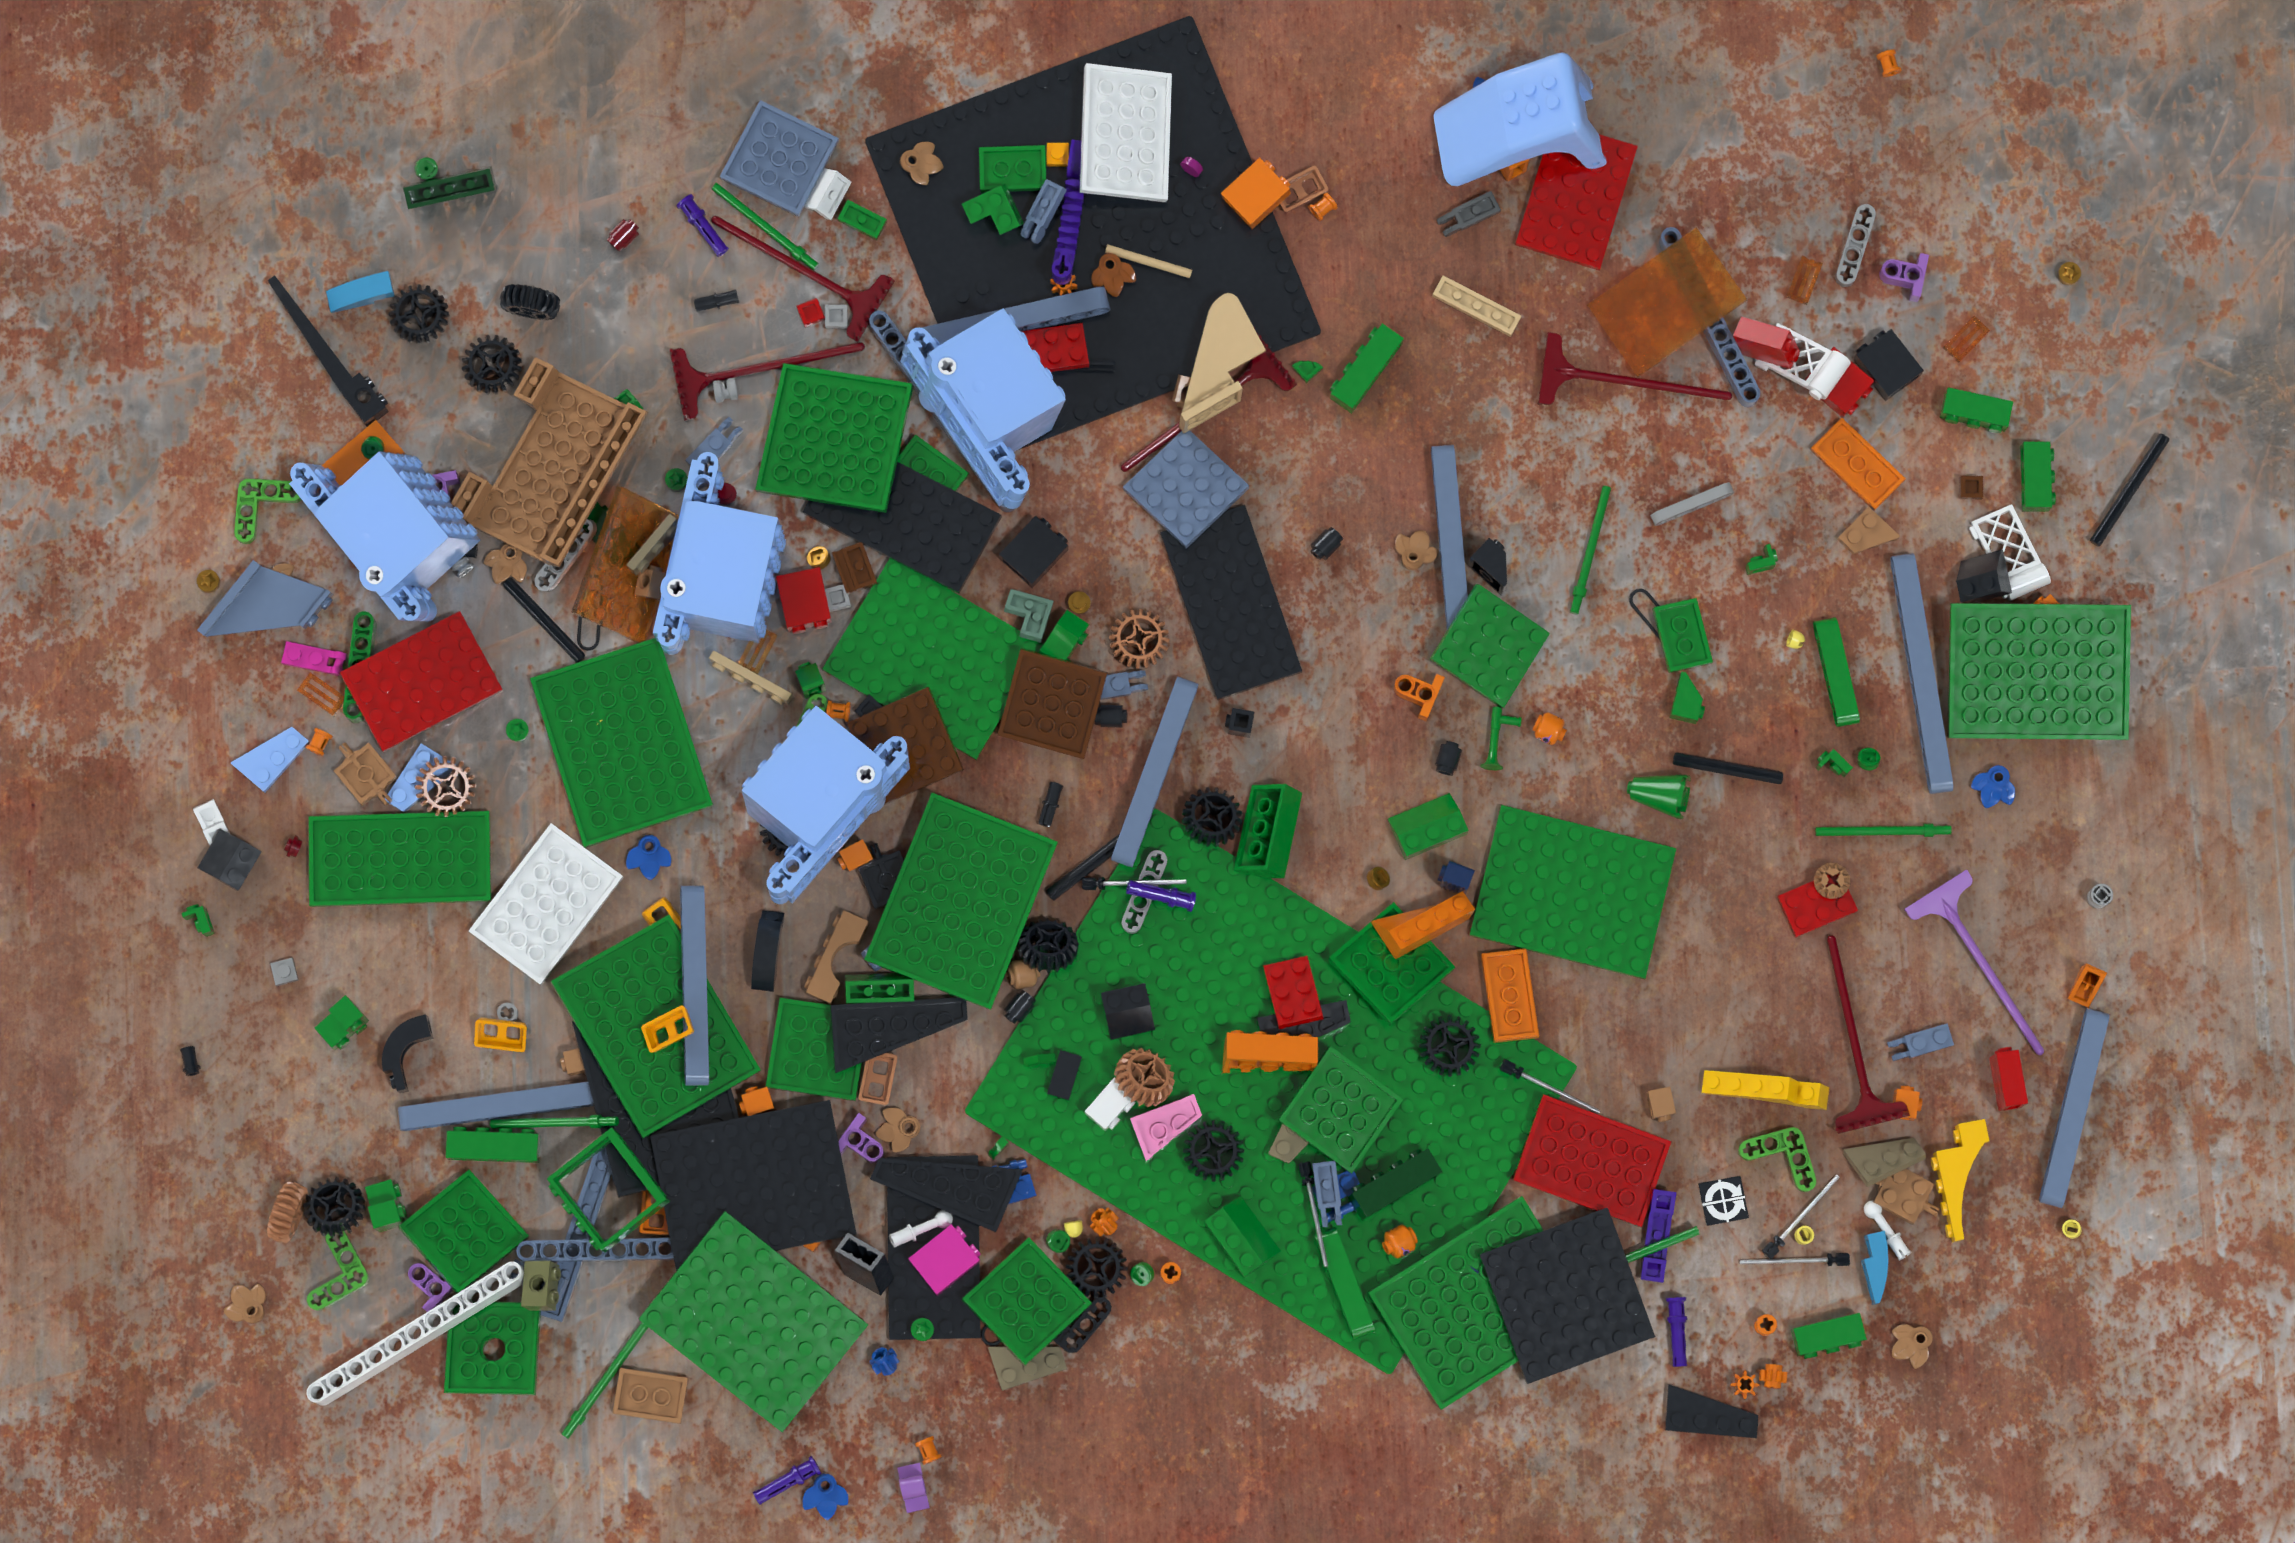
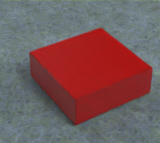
M817 298L796 306L805 328L825 320Z

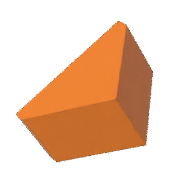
M2087 963L2080 967L2068 999L2089 1008L2107 972Z

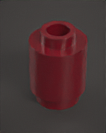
M623 219L609 233L610 237L607 241L620 252L622 249H626L639 235L637 232L639 227L631 219L628 221Z

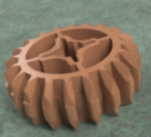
M1139 609V615H1135L1134 610H1130L1131 617L1128 618L1127 614L1123 613L1122 618L1124 622L1116 619L1115 623L1119 627H1111V631L1116 634L1109 635V640L1116 642L1111 643L1110 648H1118L1114 651L1113 655L1114 657L1122 655L1119 659L1120 663L1127 659L1128 668L1132 666V662L1136 663V669L1140 668V663H1144L1145 669L1149 668L1148 661L1156 665L1155 656L1162 660L1163 654L1160 651L1167 652L1168 647L1163 644H1168L1170 639L1163 636L1168 635L1169 631L1168 629L1161 630L1165 626V622L1157 624L1159 620L1158 615L1151 619L1152 611H1148L1147 615L1144 616L1143 609ZM1139 623L1148 624L1155 632L1142 630ZM1132 624L1133 633L1126 637V639L1120 640L1124 629ZM1136 630H1138V634L1141 635V638L1143 636L1145 637L1143 639L1142 648L1140 646V643L1138 644L1137 641H1134L1137 635ZM1158 638V643L1154 650L1147 654L1146 644ZM1124 647L1136 648L1140 656L1130 654Z
M447 756L442 757L443 763H439L438 758L435 757L434 766L428 761L425 763L429 768L428 771L420 768L419 771L425 774L424 777L416 776V780L422 782V785H415V789H422V792L416 794V797L425 798L420 803L422 806L427 803L430 804L427 807L428 812H431L435 807L436 816H439L440 811L444 810V816L448 817V810L451 809L453 815L457 814L456 807L459 806L460 810H465V807L462 805L464 801L469 805L471 804V801L467 799V795L475 796V793L469 791V788H475L476 784L469 783V780H473L475 776L473 774L466 775L471 770L470 767L461 769L464 765L462 760L455 765V757L451 758L450 763H447ZM441 768L453 769L445 778H439L433 774V772ZM459 773L464 782L463 793L454 787V781ZM428 779L437 786V791L432 800L427 792ZM436 779L440 782L450 780L449 786L455 793L450 790L448 792L446 790L441 792L442 787ZM445 795H452L458 799L448 805L438 804Z
M1142 1048L1137 1051L1132 1049L1117 1062L1114 1073L1116 1076L1115 1083L1119 1084V1091H1124L1123 1097L1128 1096L1131 1098V1103L1137 1101L1139 1106L1145 1104L1147 1108L1152 1106V1104L1157 1106L1160 1102L1165 1101L1173 1091L1175 1080L1173 1079L1174 1072L1169 1071L1171 1065L1165 1064V1058L1160 1059L1158 1053L1152 1054L1150 1049L1145 1052Z
M288 1181L280 1189L267 1224V1236L280 1243H288L295 1235L304 1212L303 1205L307 1202L306 1195H308L306 1187L299 1183Z

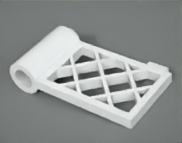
M1777 323V327L1790 330L1796 344L1800 342L1805 344L1806 350L1800 351L1799 357L1807 355L1809 363L1797 366L1796 362H1794L1793 368L1784 370L1781 366L1754 359L1755 366L1764 371H1767L1769 368L1809 389V394L1816 400L1826 399L1851 364L1850 360L1840 352L1831 351ZM1816 352L1825 354L1821 360L1812 362L1810 354ZM1810 369L1811 374L1806 381L1799 378V371Z
M2012 504L1971 522L1972 527L1969 530L1974 540L1979 539L1986 554L1991 553L1989 548L1991 540L2003 544V552L2006 546L2019 550L2016 560L2005 557L2006 562L2014 565L2012 571L2008 572L2012 593L2002 596L2003 599L2007 598L2011 601L2051 583L2049 573L2044 564L2041 563ZM2009 512L2013 519L2012 525L2008 526L1998 522L2000 516ZM1984 522L1994 525L1991 535L1981 532L1978 525ZM1996 526L2009 530L2006 541L1993 536ZM2011 532L2021 535L2023 539L2021 546L2008 542ZM2021 551L2029 553L2034 561L2028 564L2019 562L2018 559Z

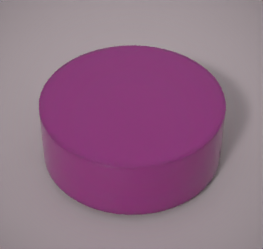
M1185 157L1180 164L1184 171L1194 177H1198L1203 171L1201 164L1191 157Z

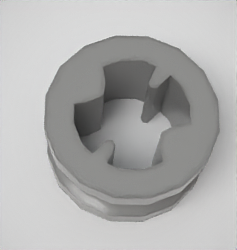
M464 557L453 565L452 570L457 571L458 578H461L474 568V564L469 563L468 557Z
M503 1003L497 1010V1016L500 1020L515 1022L518 1018V1010L511 1003ZM505 1008L514 1010V1013H511L513 1015L512 1018L502 1017Z

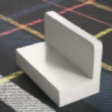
M824 168L804 208L815 210L825 219L831 220L851 181L838 171Z

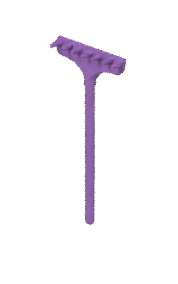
M1968 870L1963 871L1905 908L1904 911L1912 920H1917L1928 914H1937L1953 924L2035 1053L2042 1055L2044 1053L2043 1047L1959 919L1957 911L1959 896L1972 884V877Z

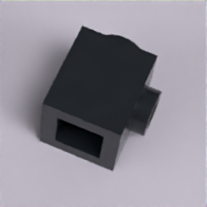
M1232 708L1231 715L1227 714L1225 727L1229 728L1228 734L1250 738L1255 712Z

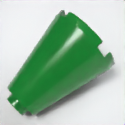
M1685 774L1634 777L1633 781L1628 782L1627 794H1630L1631 800L1676 819H1683L1681 812H1686L1690 794V787H1686V781L1691 782L1690 775Z

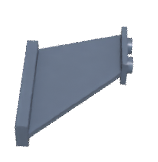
M253 560L197 631L208 638L209 636L301 626L304 629L308 626L311 628L319 618L317 614L321 609L326 610L332 603L333 599L331 597L333 593L321 587L262 567Z

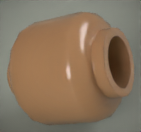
M1023 959L1010 962L1005 976L1009 986L1012 985L1014 989H1024L1035 986L1040 973L1038 968L1031 970L1029 964L1024 965Z

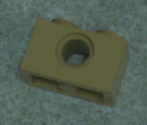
M525 1261L521 1307L530 1311H556V1304L559 1301L558 1281L561 1278L558 1264L552 1261ZM545 1281L543 1289L540 1290V1285Z

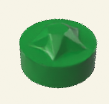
M421 158L415 164V173L423 180L434 178L438 172L437 163L432 158Z
M375 436L366 438L361 446L362 454L367 459H371L379 451L384 452L385 449L383 441Z
M674 468L667 472L665 482L670 490L678 492L686 488L688 477L682 469Z
M513 719L506 726V734L512 741L522 742L529 735V727L522 719Z
M1864 748L1858 754L1857 763L1862 769L1871 771L1879 766L1881 757L1877 750Z
M1055 1229L1048 1234L1046 1244L1051 1251L1062 1253L1069 1248L1070 1237L1065 1231Z
M1140 1262L1132 1267L1130 1276L1136 1285L1146 1286L1154 1279V1270L1148 1263Z
M919 1318L913 1322L911 1333L916 1340L927 1341L933 1336L934 1326L930 1320Z

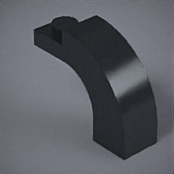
M762 910L757 928L751 979V989L774 992L779 944L785 913Z
M426 1014L411 1018L400 1024L390 1034L383 1049V1072L385 1074L393 1072V1075L390 1076L391 1086L393 1089H397V1092L400 1094L409 1092L403 1069V1060L406 1052L419 1042L434 1039L429 1017Z

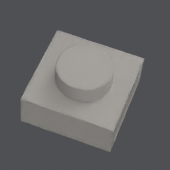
M825 305V329L848 328V305Z
M844 585L825 589L830 612L851 607L849 595L846 593Z
M293 958L270 963L276 986L299 981Z

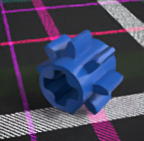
M882 1347L873 1352L872 1359L869 1362L876 1375L882 1373L885 1376L894 1373L897 1369V1363L900 1361L893 1348L887 1351L885 1347Z

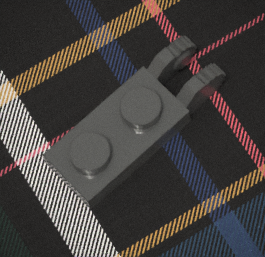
M1489 191L1452 209L1451 212L1438 218L1436 221L1441 225L1455 218L1457 224L1443 231L1444 236L1447 237L1500 213L1501 209L1492 191Z

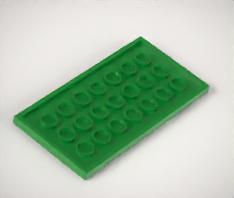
M490 811L457 812L455 815H453V812H449L448 817L444 816V812H440L439 816H436L435 813L309 816L310 907L491 901Z

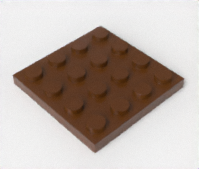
M1021 648L998 736L1085 759L1108 672Z
M930 687L847 723L851 734L872 751L880 743L884 744L893 736L902 737L907 743L910 769L887 794L884 805L964 770Z

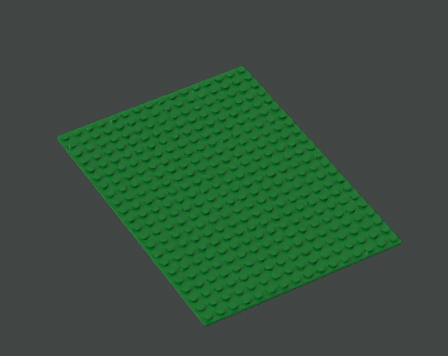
M1154 809L1133 867L1131 868L1119 863L1108 881H1138L1148 855L1152 851L1160 850L1167 856V865L1161 880L1186 879L1187 884L1158 885V887L1165 889L1175 887L1178 891L1186 893L1196 892V900L1192 912L1177 906L1171 908L1167 903L1152 900L1141 929L1137 933L1129 934L1122 928V918L1132 895L1126 894L1127 885L1105 886V890L1101 891L1076 931L1079 943L1076 959H1074L1072 965L1067 966L1066 970L1060 968L1058 973L1054 970L1051 971L1034 998L1036 1000L1033 1004L1035 1007L1014 1030L966 1107L965 1113L1386 1374H1391L1402 1358L1404 1351L1371 1300L1368 1292L1487 1218L1518 1166L1542 1095H1547L1557 1100L1560 1095L1522 1076L1517 1079L1514 1073L1508 1075L1500 1071L1503 1060L1507 1059L1515 1063L1517 1069L1520 1066L1523 1067L1524 1073L1562 1092L1575 1073L1577 1066L1535 1039L1494 1043L1489 1011L1442 982L1438 983L1401 1017L1389 1025L1328 961L1329 957L1355 936L1358 931L1273 879L1234 871L1235 856L1219 846L1215 847L1212 842L1209 847H1206V841L1202 840L1201 844H1198L1197 836L1193 839L1190 838L1192 831L1185 832L1186 826L1160 810ZM1157 855L1156 858H1151L1153 861L1152 869L1147 867L1146 871H1153L1159 875L1160 872H1156L1158 864H1163V861H1161V856ZM1148 875V876H1145L1142 880H1155V879H1154V877ZM1138 896L1134 899V905L1137 908H1144L1147 904L1145 898ZM1130 909L1129 912H1133L1132 919L1125 922L1128 923V928L1132 929L1133 926H1138L1135 922L1137 914L1142 917L1143 913H1136ZM1308 956L1320 1005L1346 1000L1351 1021L1334 1031L1318 1037V1061L1327 1048L1331 1046L1403 1099L1355 1168L1354 1172L1359 1183L1369 1184L1372 1182V1176L1381 1171L1386 1174L1391 1171L1390 1166L1399 1160H1402L1403 1163L1410 1159L1408 1155L1419 1148L1422 1152L1429 1149L1443 1171L1437 1177L1363 1221L1355 1210L1343 1215L1341 1219L1342 1225H1337L1335 1220L1328 1222V1227H1322L1320 1210H1318V1203L1313 1193L1321 1232L1336 1227L1375 1328V1332L1355 1340L1350 1333L1314 1238V1234H1317L1308 1189L1307 1186L1302 1185V1180L1305 1178L1301 1177L1298 1165L1301 1162L1309 1161L1312 1167L1314 1163L1332 1160L1310 1144L1289 1164L1268 1155L1282 1126L1277 1121L1311 1071H1284L1283 1067H1279L1278 1070L1273 1072H1264L1261 1068H1255L1251 1072L1241 1073V1069L1236 1068L1230 1069V1073H1222L1224 1044L1227 1032L1231 1033V1031L1240 1030L1244 1033L1253 1034L1259 1031L1257 1017L1275 1014L1263 966ZM1145 983L1155 1030L1111 1040L1101 993ZM1448 1015L1452 1016V1022L1454 1023L1458 1016L1461 1017L1460 1025H1463L1467 1020L1469 1024L1466 1029L1475 1028L1471 1036L1479 1035V1039L1473 1041V1043L1481 1044L1479 1049H1473V1051L1479 1053V1057L1471 1056L1476 1063L1474 1065L1466 1063L1469 1071L1466 1072L1460 1067L1461 1075L1457 1076L1455 1070H1452L1451 1077H1448V1070L1445 1069L1443 1075L1440 1076L1439 1071L1441 1068L1439 1067L1432 1072L1431 1068L1434 1064L1432 1062L1429 1065L1424 1064L1429 1057L1420 1056L1426 1049L1419 1048V1044L1426 1043V1041L1420 1039V1036L1429 1035L1424 1031V1028L1429 1027L1433 1030L1430 1022L1434 1020L1439 1025L1438 1018L1441 1016L1444 1022H1447ZM1448 1028L1452 1037L1465 1038L1460 1031ZM1441 1030L1433 1036L1431 1048L1443 1042ZM1447 1039V1044L1443 1048L1453 1053V1048L1457 1044L1451 1043ZM1468 1044L1457 1049L1459 1062L1467 1056ZM1142 1048L1144 1052L1150 1049L1152 1054L1158 1053L1160 1059L1165 1058L1164 1063L1171 1065L1169 1071L1174 1072L1173 1079L1175 1080L1173 1091L1165 1101L1160 1102L1157 1106L1152 1104L1148 1108L1145 1104L1139 1106L1138 1102L1134 1101L1136 1103L1127 1113L1123 1111L1118 1116L1121 1120L1113 1130L1108 1128L1104 1131L1085 1114V1110L1113 1078H1116L1114 1075L1116 1064L1124 1054L1129 1053L1132 1049L1137 1051ZM1060 1050L1082 1056L1069 1101L1047 1094ZM1055 1053L1056 1061L1054 1063L1024 1067V1058L1037 1054ZM1435 1054L1439 1061L1452 1064L1446 1054ZM1194 1094L1202 1116L1146 1161L1130 1118ZM1212 1120H1216L1215 1127H1220L1221 1121L1225 1122L1223 1128L1225 1130L1230 1125L1233 1126L1230 1134L1239 1133L1235 1141L1243 1140V1144L1237 1146V1148L1244 1149L1243 1154H1237V1156L1243 1158V1162L1235 1161L1239 1169L1234 1170L1231 1167L1230 1170L1233 1173L1231 1177L1224 1172L1225 1180L1223 1181L1220 1180L1219 1175H1216L1215 1182L1211 1181L1212 1175L1209 1174L1206 1181H1204L1203 1172L1196 1177L1194 1174L1197 1168L1188 1169V1166L1193 1162L1184 1161V1158L1190 1156V1153H1183L1184 1148H1190V1146L1184 1144V1141L1193 1140L1189 1137L1188 1133L1191 1131L1196 1135L1197 1132L1194 1128L1196 1125L1203 1130L1204 1121L1207 1122L1208 1127H1212ZM1212 1133L1217 1143L1230 1142L1225 1136L1219 1133ZM1205 1135L1197 1141L1194 1148L1195 1153L1207 1147ZM1210 1140V1150L1207 1153L1209 1155L1212 1154L1217 1161V1152L1220 1149L1212 1145ZM1233 1149L1221 1154L1222 1167L1231 1160ZM1208 1158L1198 1159L1202 1166L1216 1169L1212 1160ZM1336 1164L1337 1175L1346 1171ZM1240 1196L1281 1250L1280 1253L1245 1278H1243L1204 1224V1220ZM1348 1196L1341 1199V1206L1350 1202ZM1331 1208L1326 1209V1213L1332 1211ZM1398 1225H1405L1406 1227H1411L1417 1236L1418 1242L1416 1243L1415 1250L1401 1258H1395L1391 1254H1386L1382 1246L1385 1232Z

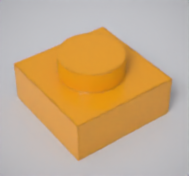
M1047 143V167H1067L1069 143Z

